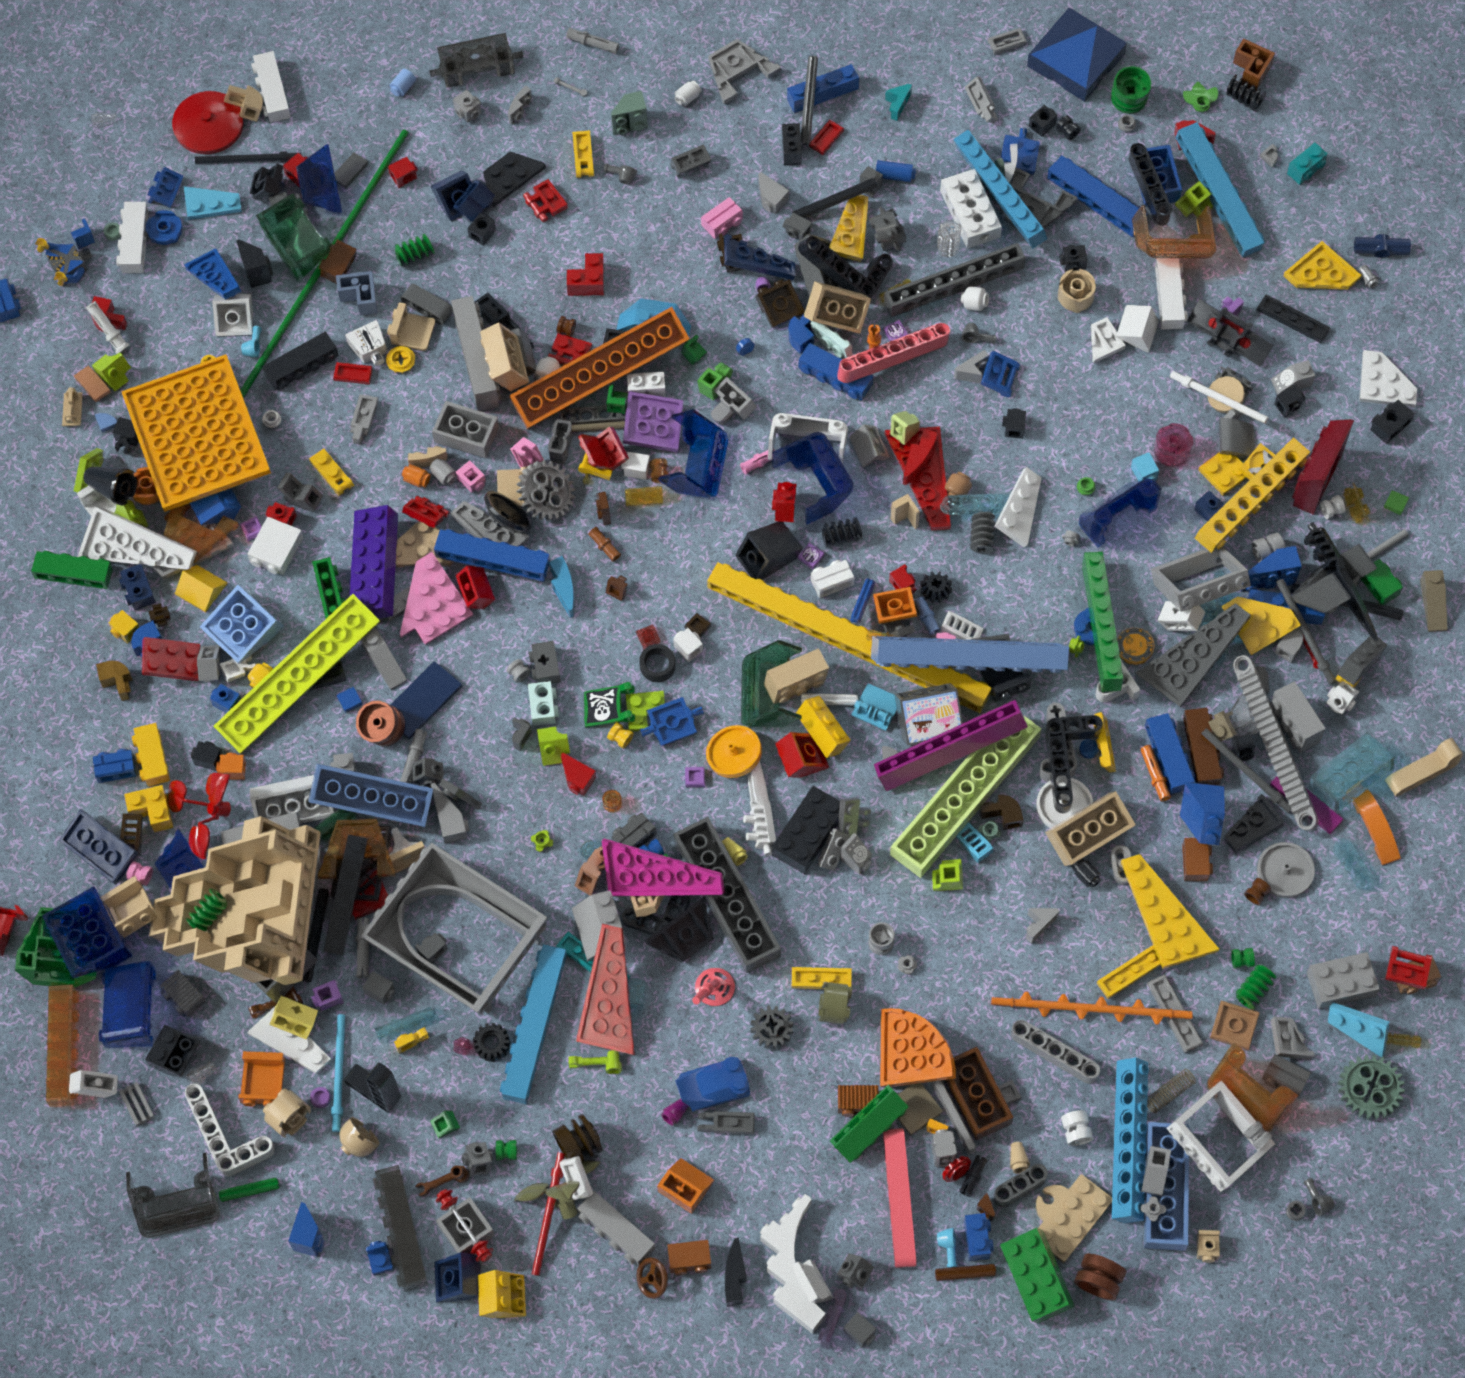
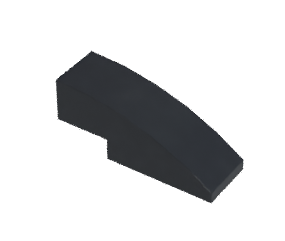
M739 1237L734 1238L726 1262L725 1297L727 1307L743 1304L740 1283L747 1282Z

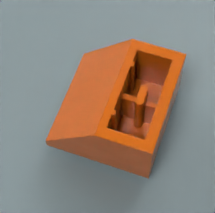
M680 1158L668 1169L657 1185L660 1194L692 1214L715 1180Z

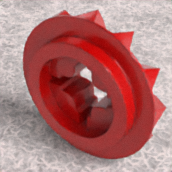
M961 1156L959 1159L956 1158L953 1162H950L949 1166L945 1167L942 1173L943 1179L946 1182H954L963 1177L970 1168L971 1160L968 1157Z

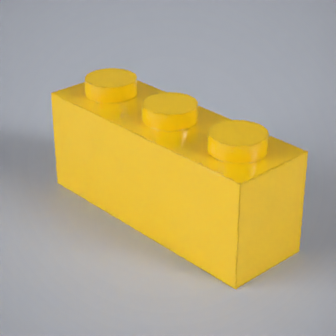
M820 695L806 699L796 711V715L826 758L841 754L851 741Z
M152 723L133 728L135 734L132 736L133 745L138 747V753H135L138 764L142 765V770H139L141 780L145 781L148 787L171 781L157 724Z

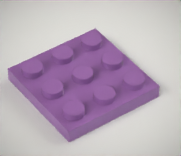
M629 391L622 443L677 453L683 400Z

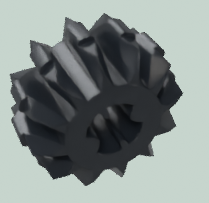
M931 571L930 576L925 575L924 580L920 583L922 587L921 594H925V600L931 598L932 604L935 602V599L939 603L942 602V598L947 600L949 594L952 593V588L950 587L952 586V581L948 580L947 574L941 576L940 571L937 575Z

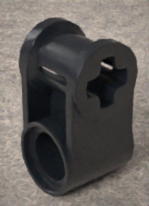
M1247 732V735L1240 737H1231L1236 756L1242 761L1255 757V744L1251 732Z

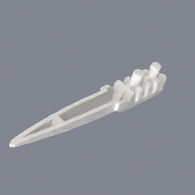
M759 761L757 766L747 774L752 810L750 815H744L743 821L744 823H752L754 825L753 833H746V840L757 842L755 848L764 849V855L770 856L772 855L771 847L775 843L776 837L771 804L761 762Z

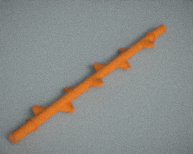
M1025 991L1020 999H1014L1013 997L991 998V1005L1011 1006V1008L1013 1006L1038 1008L1042 1017H1046L1051 1009L1076 1011L1079 1019H1084L1088 1012L1112 1013L1118 1022H1122L1126 1014L1151 1016L1155 1025H1159L1163 1017H1169L1170 1019H1192L1193 1011L1172 1010V1008H1145L1141 999H1137L1132 1007L1107 1005L1104 997H1099L1095 1004L1071 1003L1066 994H1062L1058 1001L1032 1000L1028 991Z

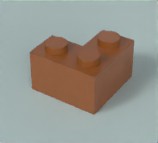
M1244 38L1235 51L1233 64L1245 69L1242 76V84L1249 81L1248 87L1250 88L1252 85H1255L1254 90L1257 91L1273 65L1275 53Z

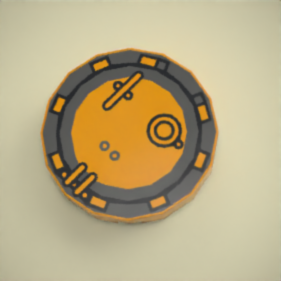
M1133 627L1126 629L1117 638L1120 658L1128 664H1143L1153 654V638L1147 631L1141 628Z

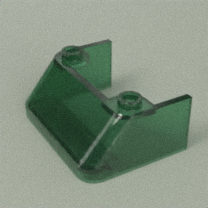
M777 640L745 656L742 662L741 723L748 727L782 728L802 719L800 714L779 708L780 702L774 704L764 686L767 671L790 661L791 656L802 652L801 647Z

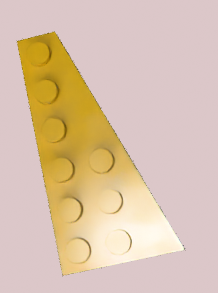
M1140 854L1121 860L1122 868L1162 969L1219 952L1217 945Z

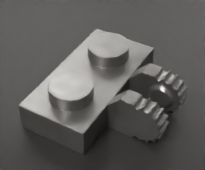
M856 797L840 799L837 830L849 834V838L853 833L857 835L858 826L865 827L870 825V820L858 819L859 814H871V809L867 807L860 808V799Z

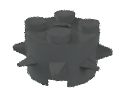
M880 206V214L869 219L872 228L876 230L875 238L878 244L880 243L883 251L895 247L900 252V244L907 242L903 226L895 218L898 215L893 208L886 211Z

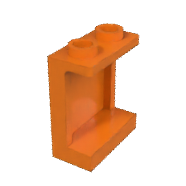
M243 1051V1076L241 1094H239L238 1099L244 1106L253 1107L255 1104H263L265 1107L268 1103H272L283 1089L286 1058L283 1053Z

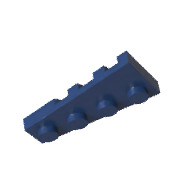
M726 234L724 238V265L794 280L796 276L795 262L776 254L771 256L762 248L757 247L755 249L748 246V242L743 240L738 242L732 239L731 235Z

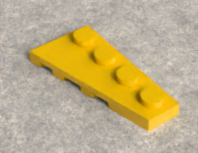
M859 195L847 200L829 246L840 257L859 262L863 259L868 196Z

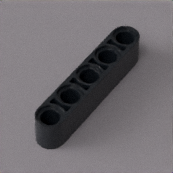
M1135 143L1130 148L1128 158L1130 166L1154 222L1160 226L1166 225L1170 220L1171 205L1146 147L1141 143Z

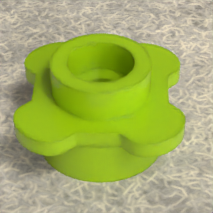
M1079 635L1077 638H1072L1069 643V652L1074 653L1075 657L1078 658L1079 653H1082L1084 650V642L1081 641V636Z
M547 830L539 831L531 836V842L535 844V849L538 852H542L546 847L553 846V840L549 838Z

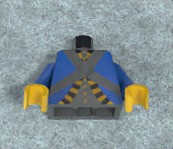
M38 238L35 245H38V252L41 253L44 249L46 250L47 259L55 272L54 280H58L57 284L64 287L67 284L78 283L87 271L84 261L92 258L88 248L78 252L74 244H54L47 242L43 238Z

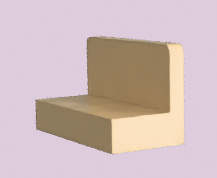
M907 494L892 502L891 520L894 525L908 518L914 529L918 528L920 511L910 496Z

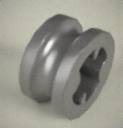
M1300 1201L1290 1202L1286 1208L1288 1218L1294 1221L1302 1219L1306 1210L1304 1204ZM1294 1206H1297V1209H1301L1298 1215H1293L1294 1212L1291 1213L1290 1211Z

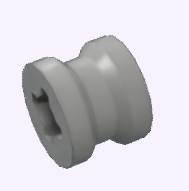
M521 659L513 661L506 670L509 675L513 676L516 683L523 681L531 672L528 667L524 666V662Z

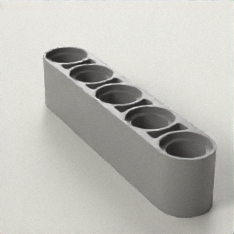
M1018 1020L1013 1024L1011 1037L1015 1042L1084 1083L1093 1084L1097 1081L1100 1067L1096 1062L1024 1020ZM1021 1028L1025 1030L1026 1033L1023 1035H1019L1016 1033L1015 1030ZM1041 1039L1043 1044L1036 1045L1033 1043V1040ZM1058 1049L1060 1054L1053 1055L1050 1050ZM1074 1059L1078 1064L1072 1066L1068 1063V1060ZM1091 1069L1095 1072V1075L1088 1076L1085 1071Z

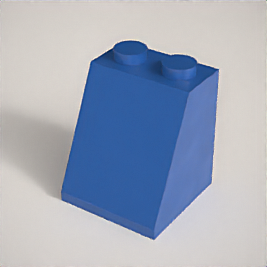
M1185 782L1180 817L1199 843L1219 845L1225 816L1224 786Z

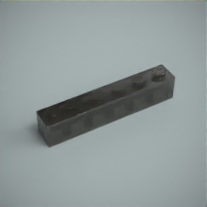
M399 1165L376 1170V1178H373L375 1190L379 1189L381 1195L377 1199L380 1209H384L385 1216L382 1217L384 1228H389L390 1235L387 1236L389 1248H393L395 1253L391 1258L394 1268L398 1267L399 1275H396L398 1286L403 1287L404 1292L429 1286Z

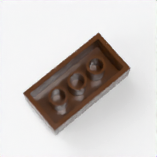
M978 1047L953 1057L956 1078L945 1081L975 1140L977 1141L1011 1125L1014 1117Z

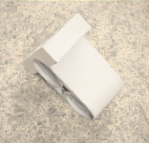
M1122 661L1123 681L1126 684L1122 685L1121 691L1102 693L1099 682L1096 689V698L1100 702H1109L1126 692L1131 700L1139 697L1140 688Z

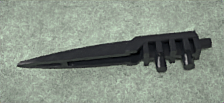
M1314 522L1310 523L1307 526L1310 532L1305 536L1304 544L1310 547L1315 546L1313 559L1325 563L1322 568L1323 570L1328 569L1327 576L1331 573L1335 574L1351 597L1345 602L1369 635L1375 641H1378L1371 618L1351 577L1345 569V562L1325 528H1317Z

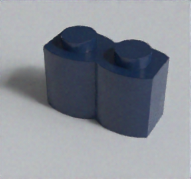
M475 180L457 200L453 208L467 221L473 222L479 213L482 214L485 207L491 206L495 195L484 184Z

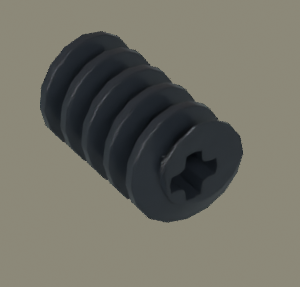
M1235 74L1228 84L1226 95H1232V98L1234 100L1238 99L1239 103L1244 102V106H1250L1252 111L1257 109L1265 99L1266 92L1260 95V88L1255 92V85L1249 88V81L1242 84L1243 78L1237 81V74Z
M856 517L853 518L852 523L849 519H846L845 525L842 520L838 521V526L835 522H831L830 527L827 523L823 525L822 536L825 547H827L828 541L834 546L835 540L842 544L843 538H845L847 543H849L850 537L857 541V535L863 539L861 525Z

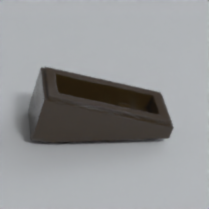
M123 813L120 838L127 844H134V849L140 854L143 814ZM127 820H137V824H128ZM127 828H136V832L127 831ZM127 836L136 837L135 840L126 839Z

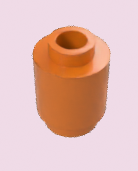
M412 464L408 467L405 466L402 471L403 481L419 488H426L431 478V474L427 473V470Z

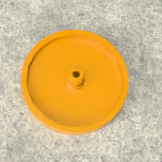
M740 725L729 726L718 731L710 739L706 749V758L711 769L719 776L725 778H738L748 774L757 766L762 756V745L757 734L750 728Z

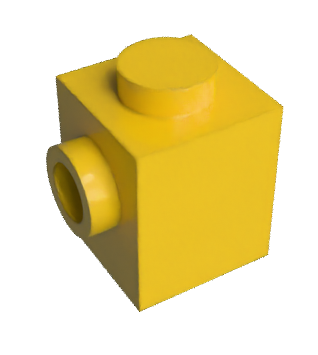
M123 610L114 614L108 622L112 635L117 639L120 637L127 644L132 640L134 632L139 628L138 623Z

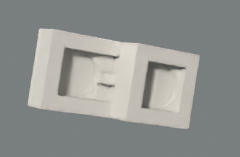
M1010 144L1011 162L1004 163L1005 178L1008 182L1012 179L1017 163V144Z

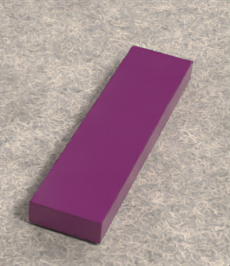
M1276 776L1270 783V786L1276 791L1278 790L1285 797L1283 787ZM1307 790L1318 817V825L1328 834H1331L1342 823L1343 818Z

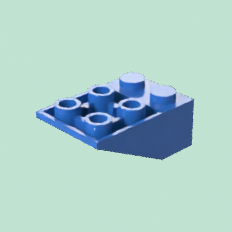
M1296 546L1277 549L1248 571L1251 586L1242 589L1241 592H1249L1250 589L1257 590L1259 588L1272 589L1276 587V582L1281 579L1284 580L1287 586L1295 583L1301 569Z

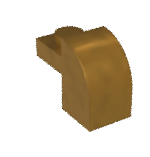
M106 661L96 664L102 687L106 688L117 685L121 700H128V693L131 692L129 681L133 680L128 668L119 661Z

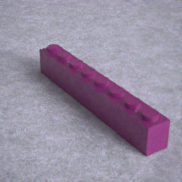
M1013 700L874 764L879 780L887 792L1028 728V725L1016 700Z

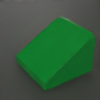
M444 1110L430 1120L438 1138L460 1128L453 1111Z

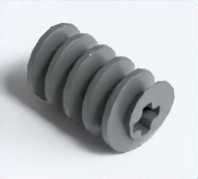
M978 512L971 518L970 549L975 553L991 554L994 551L992 548L994 545L992 541L994 534L992 533L995 531L993 527L995 525L993 520L995 515L991 512Z

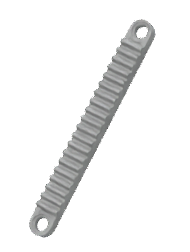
M1245 655L1238 656L1233 663L1234 671L1257 728L1260 731V736L1266 746L1265 748L1269 753L1268 755L1271 758L1274 770L1283 787L1285 797L1289 802L1288 804L1298 826L1305 831H1313L1319 823L1317 814L1252 659ZM1242 661H1247L1249 664L1248 668L1243 671L1240 670L1239 664ZM1306 816H1311L1313 819L1310 826H1304L1303 819Z

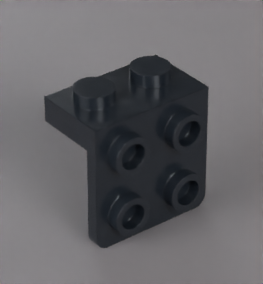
M986 667V670L980 671L985 683L991 687V696L994 702L1005 700L1010 696L1026 692L1030 689L1031 678L1029 674L1024 675L1023 672L1012 671V669L1005 668V671H996Z

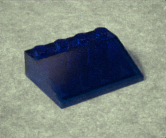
M95 886L42 915L72 978L114 967L132 957L123 936L115 928L116 923Z

